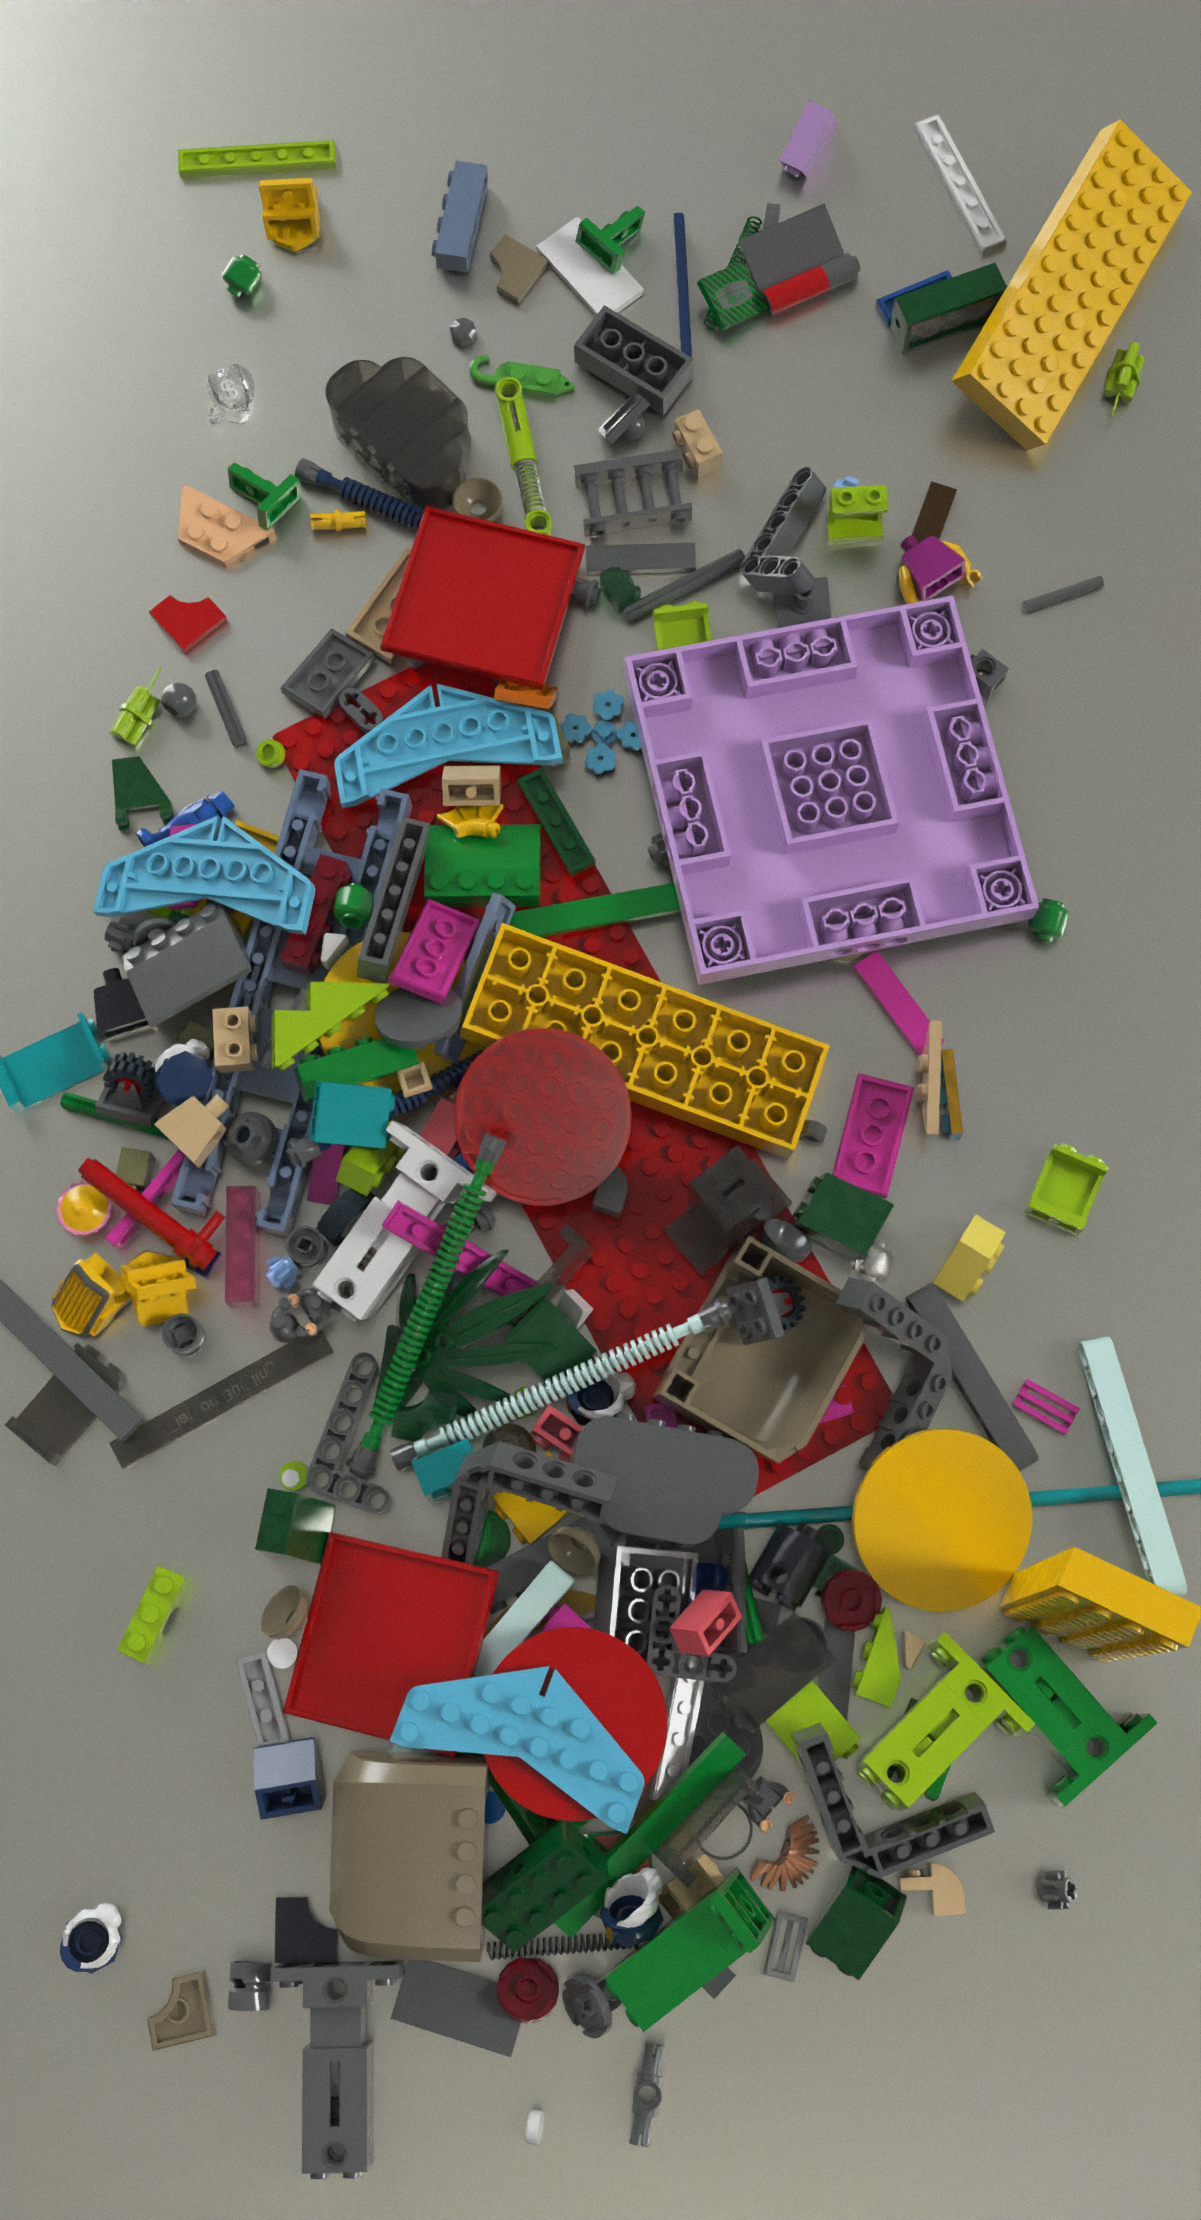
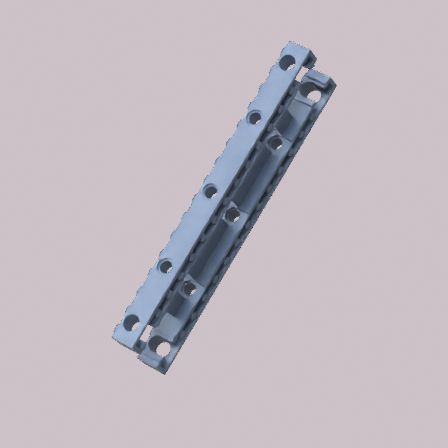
M299 769L274 854L304 876L312 877L320 853L348 862L353 873L351 884L357 883L362 885L373 896L372 916L402 817H410L412 810L410 797L408 794L381 788L380 795L376 796L375 799L380 813L377 827L371 825L370 829L366 830L367 840L361 859L316 849L314 845L318 831H322L321 821L327 800L331 799L332 796L330 792L331 785L327 775ZM255 918L246 947L252 972L237 979L229 1008L248 1006L252 1015L257 1016L258 1032L253 1033L254 1043L258 1044L259 1061H255V1070L220 1073L215 1067V1058H213L210 1069L213 1080L205 1099H202L200 1103L205 1106L217 1094L228 1104L229 1107L217 1118L226 1130L235 1118L242 1091L293 1104L288 1123L284 1124L283 1129L276 1128V1146L269 1156L273 1157L274 1161L269 1177L266 1176L265 1179L270 1189L268 1206L266 1209L260 1208L259 1212L256 1211L255 1213L257 1217L255 1225L261 1231L287 1237L292 1229L310 1162L306 1163L304 1168H301L298 1164L293 1166L286 1150L290 1148L288 1142L292 1140L296 1142L310 1135L313 1101L304 1103L293 1069L296 1065L300 1064L299 1059L315 1054L318 1059L325 1055L319 1040H317L319 1046L307 1055L300 1052L293 1057L296 1062L282 1073L279 1069L272 1070V1014L274 1010L268 1009L267 1005L274 982L307 990L310 982H324L330 969H325L321 962L319 968H315L312 977L285 969L280 958L290 932ZM334 918L332 934L347 935L350 942L342 955L356 944L364 941L370 920L359 928H347ZM248 1127L241 1128L237 1135L238 1141L244 1143L250 1137V1129ZM226 1132L199 1168L186 1155L184 1156L171 1204L177 1210L205 1217L207 1209H211L209 1202L217 1175L221 1174L222 1171L220 1164L226 1147Z

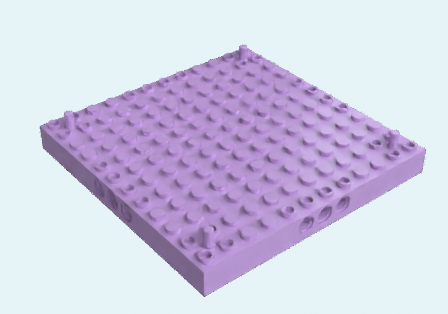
M953 596L625 657L623 672L698 985L1033 919L1039 909V904Z

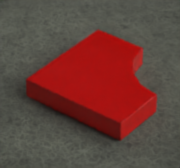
M169 595L149 611L150 616L184 653L227 620L226 615L209 597L199 602L186 603L178 601Z

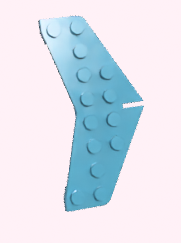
M437 684L440 707H436L433 690L430 685L337 756L334 766L342 808L357 806L379 795L381 788L390 790L447 761L549 766L563 763L555 719L552 714L546 711L496 700L491 697Z
M215 816L109 862L102 872L93 913L97 916L114 917L207 898L290 933L306 935L315 896V886L307 877L224 816L222 819L219 816Z
M549 1666L413 1687L408 1692L390 1742L410 1748L520 1757L609 1827L627 1834L644 1787L643 1774L556 1669L545 1697L539 1695Z

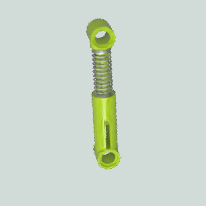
M505 377L496 384V402L511 468L517 474L516 477L525 512V530L553 536L552 518L545 510L543 495L539 485L540 482L537 477L538 473L535 468L538 460L523 398L522 385L516 378ZM508 394L514 395L513 397H504ZM513 414L516 415L518 429H515L512 418ZM536 526L544 527L542 530H535L533 528Z

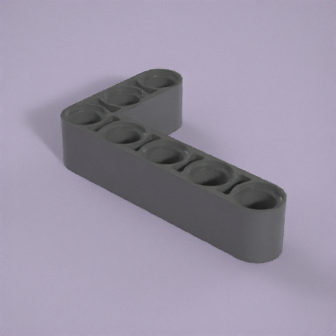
M803 467L793 475L741 563L740 573L758 592L799 595L807 592L814 584V576L797 557L789 556L826 493L825 485L810 467Z
M361 1352L355 1355L350 1362L308 1469L306 1482L309 1488L319 1495L379 1516L385 1514L391 1508L392 1499L390 1494L381 1486L341 1472L380 1372L379 1364L374 1356L370 1353ZM362 1361L372 1362L371 1372L365 1375L358 1373V1366ZM358 1388L362 1391L360 1400L354 1403L347 1401L348 1392L351 1389ZM342 1416H348L351 1419L349 1428L344 1431L337 1430V1420ZM331 1444L339 1445V1455L334 1459H327L325 1457L326 1448ZM326 1472L329 1477L328 1483L324 1487H316L314 1485L315 1476L318 1473ZM346 1483H355L357 1487L355 1495L351 1498H344L342 1496L343 1486ZM375 1493H382L385 1497L383 1506L377 1509L372 1508L369 1503L371 1496Z

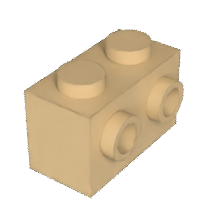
M697 409L675 419L674 431L672 432L673 440L676 446L682 449L688 468L693 470L697 479L699 480L721 470L723 452L701 411Z
M444 766L442 776L443 806L500 805V766Z
M248 1006L212 1009L214 1058L217 1070L220 1073L255 1070V1061H259L258 1044L254 1043L253 1033L258 1032L257 1016L252 1015Z

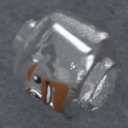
M874 1241L865 1257L854 1260L852 1270L857 1275V1279L874 1282L878 1286L880 1283L889 1280L895 1258L887 1250L888 1245Z

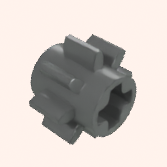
M661 832L651 837L652 845L647 847V850L656 866L662 864L668 869L670 864Z
M121 917L119 923L110 922L104 939L109 942L108 947L111 948V951L124 955L126 949L130 950L133 948L132 939L137 925H134V921Z
M1065 1870L1046 1871V1878H1041L1038 1882L1037 1891L1039 1899L1042 1902H1048V1910L1069 1909V1903L1074 1902L1077 1896L1075 1881L1072 1878H1066L1067 1872Z

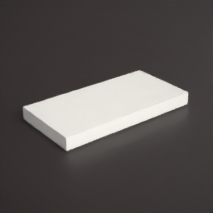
M578 216L536 245V251L549 260L550 267L595 316L604 305L618 313L644 294L642 286L622 265L621 269L613 275L575 242L579 223L581 222Z

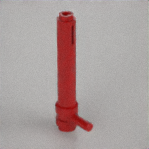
M87 1158L78 1169V1172L82 1174L81 1178L174 1248L173 1252L180 1258L183 1256L189 1260L188 1264L195 1269L198 1267L204 1271L218 1253L213 1249L214 1245L208 1240L226 1218L219 1211L216 1210L201 1231L197 1233L192 1228L189 1230L98 1160Z

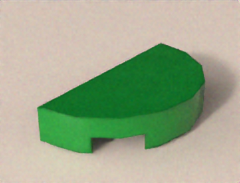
M489 1509L474 1564L484 1568L505 1558L511 1547V1533L507 1523L497 1513Z

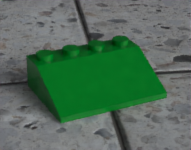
M540 824L500 825V833L495 838L490 836L488 838L480 836L457 838L453 829L448 825H430L429 844L425 857L424 897L426 902L430 899L447 907H486L492 893L502 894L516 907H540Z

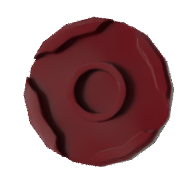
M848 1569L838 1572L828 1580L822 1590V1611L828 1621L842 1631L855 1632L865 1629L870 1625L875 1615L880 1613L882 1605L880 1587L871 1576L861 1570Z
M515 1959L507 1964L499 1975L496 1987L498 2004L504 2014L514 2021L525 2024L539 2022L549 2016L556 2006L559 1995L558 1977L551 1966L541 1959Z

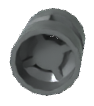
M299 1226L288 1234L285 1242L286 1251L293 1263L300 1269L306 1271L316 1270L326 1262L328 1246L321 1233L315 1228Z
M179 1313L173 1315L163 1325L162 1338L164 1343L181 1357L190 1358L197 1356L206 1346V1330L189 1314Z
M230 1962L229 1981L234 1984V1987L229 1990V2010H269L270 1990L266 1988V1983L271 1981L272 1962Z

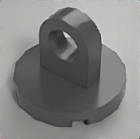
M579 1973L565 1981L564 1986H566V1989L562 1991L563 2003L573 2024L576 2027L581 2025L585 2029L582 2032L585 2036L596 2039L609 2032L612 2026L611 2012L618 2008L622 2002L620 1999L615 2000L613 1997L607 2001L603 1993L607 1981L604 1979L606 1976L593 1981L587 1975Z

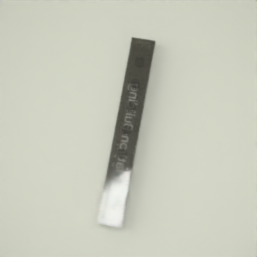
M322 1330L318 1331L314 1336L308 1335L305 1339L297 1338L140 1425L124 1442L117 1438L109 1444L122 1469L125 1470L330 1356L334 1351Z

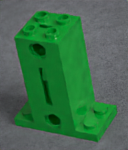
M1021 1626L1015 1628L1003 1639L1007 1643L1001 1649L999 1646L991 1649L980 1659L984 1663L981 1668L1032 1719L1035 1725L1030 1730L1069 1774L1058 1777L1049 1786L1052 1791L1047 1795L1055 1806L1066 1807L1148 1733L1157 1722L1150 1713H1136L1134 1715L1130 1713L1117 1724L1033 1626L1028 1628ZM1013 1652L1017 1653L1020 1657L1021 1662L1018 1668L1014 1667L1010 1660ZM1089 1740H1092L1095 1744L1093 1755H1090L1087 1751Z
M736 1867L726 1875L725 1880L716 1888L706 1893L688 1910L657 1931L651 1940L643 1942L637 1949H634L616 1963L604 1978L607 1981V1990L615 2000L620 1999L627 2009L625 2013L629 2021L635 2027L639 2026L644 2032L747 1951L750 1954L758 1948L773 1924L775 1917Z

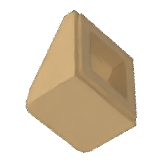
M424 1062L396 1071L405 1098L433 1089Z
M907 1631L902 1632L903 1668L909 1670L914 1667L926 1644L923 1640Z

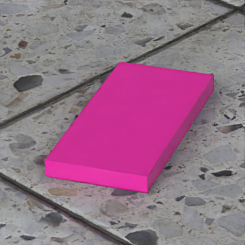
M428 899L388 982L443 1005L481 920Z
M858 1073L832 1175L878 1197L887 1198L914 1087Z

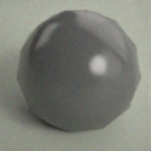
M173 683L164 689L161 696V704L171 715L177 718L186 717L193 712L196 706V695L193 689L186 684Z

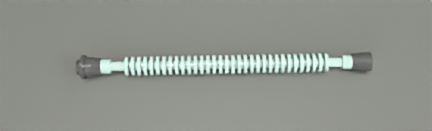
M716 1298L713 1304L698 1311V1314L687 1318L688 1322L674 1328L671 1327L670 1323L666 1324V1332L663 1327L658 1328L659 1335L656 1330L651 1331L652 1338L649 1333L644 1334L646 1341L640 1336L637 1338L639 1344L634 1339L630 1341L632 1347H629L628 1343H624V1351L621 1346L616 1347L617 1354L611 1349L609 1350L610 1357L605 1352L602 1353L603 1360H601L599 1355L595 1357L596 1363L592 1359L587 1360L588 1367L585 1362L580 1363L582 1370L576 1365L573 1367L575 1373H573L571 1368L566 1370L568 1376L564 1372L559 1373L560 1380L557 1375L552 1376L553 1383L550 1378L545 1379L546 1386L541 1381L538 1382L539 1389L534 1384L531 1386L532 1392L528 1387L524 1389L525 1395L522 1391L517 1392L518 1399L515 1394L510 1395L511 1402L505 1397L503 1398L504 1405L499 1400L496 1402V1407L492 1403L488 1405L489 1410L487 1407L481 1408L482 1414L477 1410L474 1412L475 1417L470 1413L467 1415L468 1420L464 1416L460 1418L461 1423L457 1419L453 1421L454 1426L452 1423L446 1424L447 1430L444 1426L439 1427L440 1434L430 1439L422 1438L416 1442L412 1441L390 1450L392 1460L397 1470L401 1472L413 1466L412 1461L431 1454L432 1450L443 1445L448 1447L460 1442V1440L467 1439V1437L471 1440L474 1438V1434L478 1437L481 1435V1430L483 1433H487L488 1427L490 1430L495 1429V1424L497 1427L502 1426L501 1419L506 1424L510 1422L509 1417L512 1421L517 1419L515 1413H517L518 1417L524 1416L522 1410L529 1414L531 1413L530 1407L533 1411L538 1409L536 1403L542 1408L545 1406L543 1400H545L547 1405L552 1403L550 1397L554 1401L559 1400L558 1393L561 1398L566 1397L565 1390L568 1395L573 1394L571 1387L577 1392L580 1390L579 1384L583 1389L587 1387L586 1381H588L589 1385H593V1377L599 1382L601 1381L600 1374L606 1379L608 1378L607 1371H609L611 1376L615 1375L614 1368H616L618 1373L623 1371L622 1364L625 1369L630 1368L629 1361L632 1366L637 1365L635 1358L641 1363L644 1361L642 1355L647 1360L651 1358L649 1352H652L653 1356H657V1348L660 1353L665 1352L664 1345H666L668 1350L672 1349L671 1342H673L675 1347L679 1346L677 1339L690 1333L696 1335L704 1330L707 1332L723 1325L728 1327L730 1326L728 1320L733 1318L726 1301L720 1303L719 1299Z

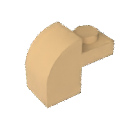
M703 1854L688 1863L663 1885L662 1892L658 1895L659 1902L674 1919L688 1910L703 1895L716 1888L725 1878L719 1872L717 1864L710 1860L706 1854Z
M927 1862L928 1875L923 1874V1869L904 1870L905 1876H897L898 1890L900 1891L929 1890L930 1910L933 1916L966 1915L964 1889L960 1879L951 1869L938 1863Z

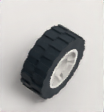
M351 1188L346 1190L322 1215L316 1229L333 1246L340 1245L376 1196L372 1192L365 1196Z

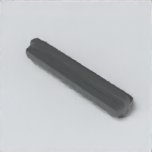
M215 669L205 674L206 681L232 745L238 746L245 743V734L219 671Z

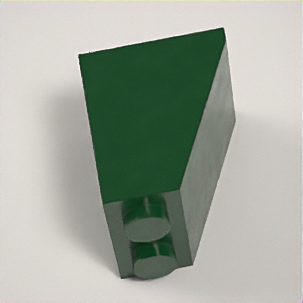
M826 1172L820 1177L815 1176L807 1188L810 1194L805 1203L801 1201L792 1215L796 1219L792 1225L853 1262L867 1255L894 1204Z
M546 1296L503 1338L504 1344L539 1343L556 1345L557 1348L553 1351L519 1361L540 1382L543 1381L545 1386V1379L550 1378L553 1383L552 1376L557 1375L559 1380L561 1379L559 1375L561 1372L568 1376L566 1370L571 1368L573 1373H575L573 1367L576 1365L582 1370L580 1363L585 1362L587 1367L589 1366L587 1361L589 1359L596 1363L597 1350Z
M267 1488L255 1550L269 1556L321 1565L328 1535L332 1529L336 1505L298 1493Z
M852 1865L812 1927L806 1944L810 1946L816 1955L822 1958L826 1957L836 1964L843 1974L853 1976L859 1981L899 1924L907 1896L883 1879L867 1874L866 1871Z

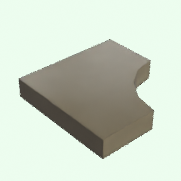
M506 234L490 252V259L498 265L501 272L497 291L518 304L549 266L548 259Z
M205 1970L172 1978V1992L167 2004L159 2013L147 2018L153 2051L216 2035Z

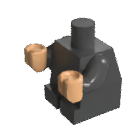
M314 1288L303 1289L297 1294L288 1296V1301L292 1302L290 1303L292 1307H298L301 1304L307 1316L311 1315L308 1317L311 1323L305 1325V1330L309 1331L307 1332L309 1336L316 1335L318 1331L327 1326L328 1322L341 1315L335 1303H329L317 1294L318 1290Z
M760 1776L740 1800L748 1806L750 1819L759 1826L761 1831L767 1833V1828L772 1827V1823L766 1819L773 1811L771 1809L772 1806L775 1808L782 1799L785 1804L791 1805V1800H795L796 1796L794 1793L789 1792L784 1785L776 1782H767Z

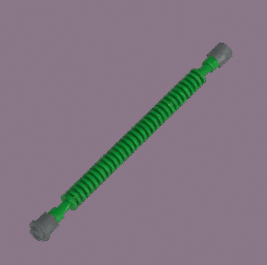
M485 1133L477 1156L478 1159L474 1166L476 1169L471 1184L464 1183L463 1188L467 1191L461 1190L460 1196L464 1198L458 1197L457 1203L460 1205L456 1204L454 1210L457 1212H452L451 1217L454 1219H449L448 1224L451 1226H446L445 1231L447 1233L443 1234L442 1238L444 1240H441L439 1243L442 1248H437L436 1252L439 1255H435L433 1258L436 1262H432L430 1265L433 1269L428 1270V1275L430 1276L425 1278L426 1283H423V1290H420V1297L416 1299L417 1304L413 1307L415 1312L412 1311L410 1314L412 1319L407 1321L409 1326H405L404 1331L406 1333H403L401 1336L403 1340H400L398 1343L400 1347L396 1348L395 1352L397 1354L393 1355L392 1359L394 1361H391L389 1365L391 1368H388V1375L384 1377L385 1382L382 1383V1389L379 1390V1396L376 1397V1403L373 1404L372 1409L374 1411H371L369 1414L374 1419L369 1432H365L352 1458H349L346 1462L347 1466L350 1467V1473L355 1476L366 1478L367 1475H374L376 1471L374 1465L379 1451L378 1447L382 1440L380 1435L385 1424H392V1418L399 1407L397 1403L401 1402L402 1398L400 1396L404 1395L403 1389L407 1387L406 1382L410 1380L409 1375H412V1368H415V1361L418 1360V1354L421 1353V1347L424 1346V1340L427 1339L428 1334L426 1332L430 1331L431 1327L429 1325L433 1324L434 1320L432 1318L436 1317L437 1313L435 1311H438L440 1307L438 1304H441L443 1300L441 1297L445 1295L444 1290L448 1288V1284L445 1282H450L451 1277L449 1275H453L454 1270L452 1268H456L457 1263L455 1261H459L460 1256L458 1254H462L463 1249L461 1247H464L466 1244L462 1239H468L469 1235L466 1232H471L472 1228L469 1225L474 1224L475 1220L472 1218H476L478 1213L475 1211L480 1210L481 1206L476 1203L482 1204L484 1199L480 1196L484 1197L487 1193L482 1189L487 1174L491 1175L494 1165L497 1164L506 1147L507 1141L488 1133Z

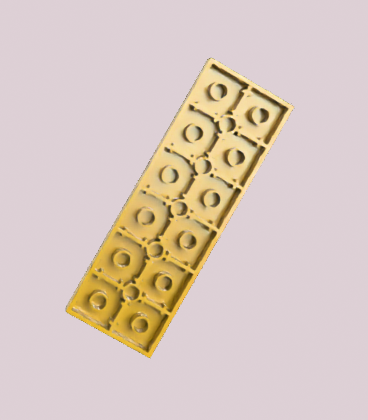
M1121 119L1101 129L951 380L1026 451L1045 445L1192 194V191Z
M504 923L501 924L460 1033L461 1038L485 1047H489L495 1041L509 1034L526 1029L552 1028L576 1034L593 1043L611 1059L625 1082L630 1101L788 1159L795 1151L830 1047L828 1044Z
M1075 1546L1014 1573L998 1606L1005 1610L1003 1614L1005 1617L1019 1623L1026 1620L1033 1624L1038 1633L1045 1636L1055 1634L1061 1637L1060 1643L1075 1650L1077 1648H1084L1089 1651L1088 1656L1104 1664L1106 1661L1111 1663V1661L1117 1662V1660L1122 1661L1123 1659L1141 1657L1142 1655H1155V1653L1161 1654L1162 1652L1168 1653L1169 1651L1176 1652L1177 1649L1189 1648L1201 1619V1606Z

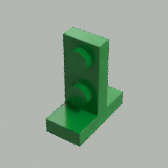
M637 205L629 212H623L617 221L605 225L602 230L588 218H585L579 223L575 242L614 275L621 269L625 250L620 245L641 230L645 211Z
M235 462L227 468L230 488L259 504L257 506L258 523L260 527L267 531L301 498L300 480L292 474L276 487L271 481L264 480L250 469L244 468Z

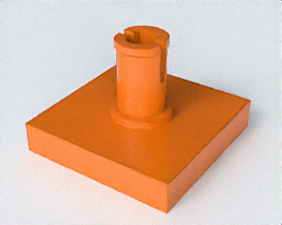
M501 681L495 688L494 699L517 703L518 705L530 708L534 706L550 709L557 699L559 687L544 685L543 690Z

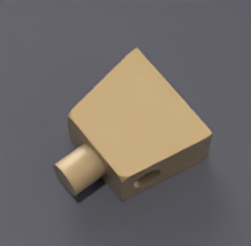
M217 1094L205 1106L193 1096L159 1119L154 1125L199 1168L226 1132V1128L217 1118L229 1106Z

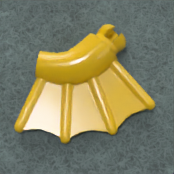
M503 804L456 806L455 809L448 813L438 814L437 819L451 827L457 838L466 836L485 838L490 836L495 838L500 833V825L495 820L504 806Z

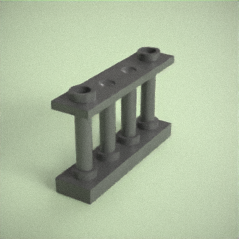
M682 449L574 465L576 488H585L590 513L589 519H583L584 536L597 538L608 533L666 524L681 525L687 521H692V503L682 504L676 475L679 472H683ZM666 476L671 506L655 508L650 477ZM637 479L640 484L644 510L628 512L623 482ZM610 483L613 487L617 514L601 517L596 486Z

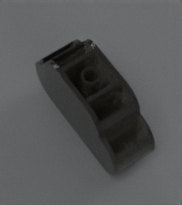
M394 358L382 367L369 360H354L342 366L330 377L325 390L332 426L337 433L338 440L344 447L348 448L350 446L355 451L358 460L363 465L368 464L379 481L382 483L387 482L392 487L394 495L401 501L405 500L407 503L414 505V507H419L420 510L425 509V506L446 510L453 504L455 490L462 482L466 481L463 461L471 450V436L465 404L423 363L414 358Z

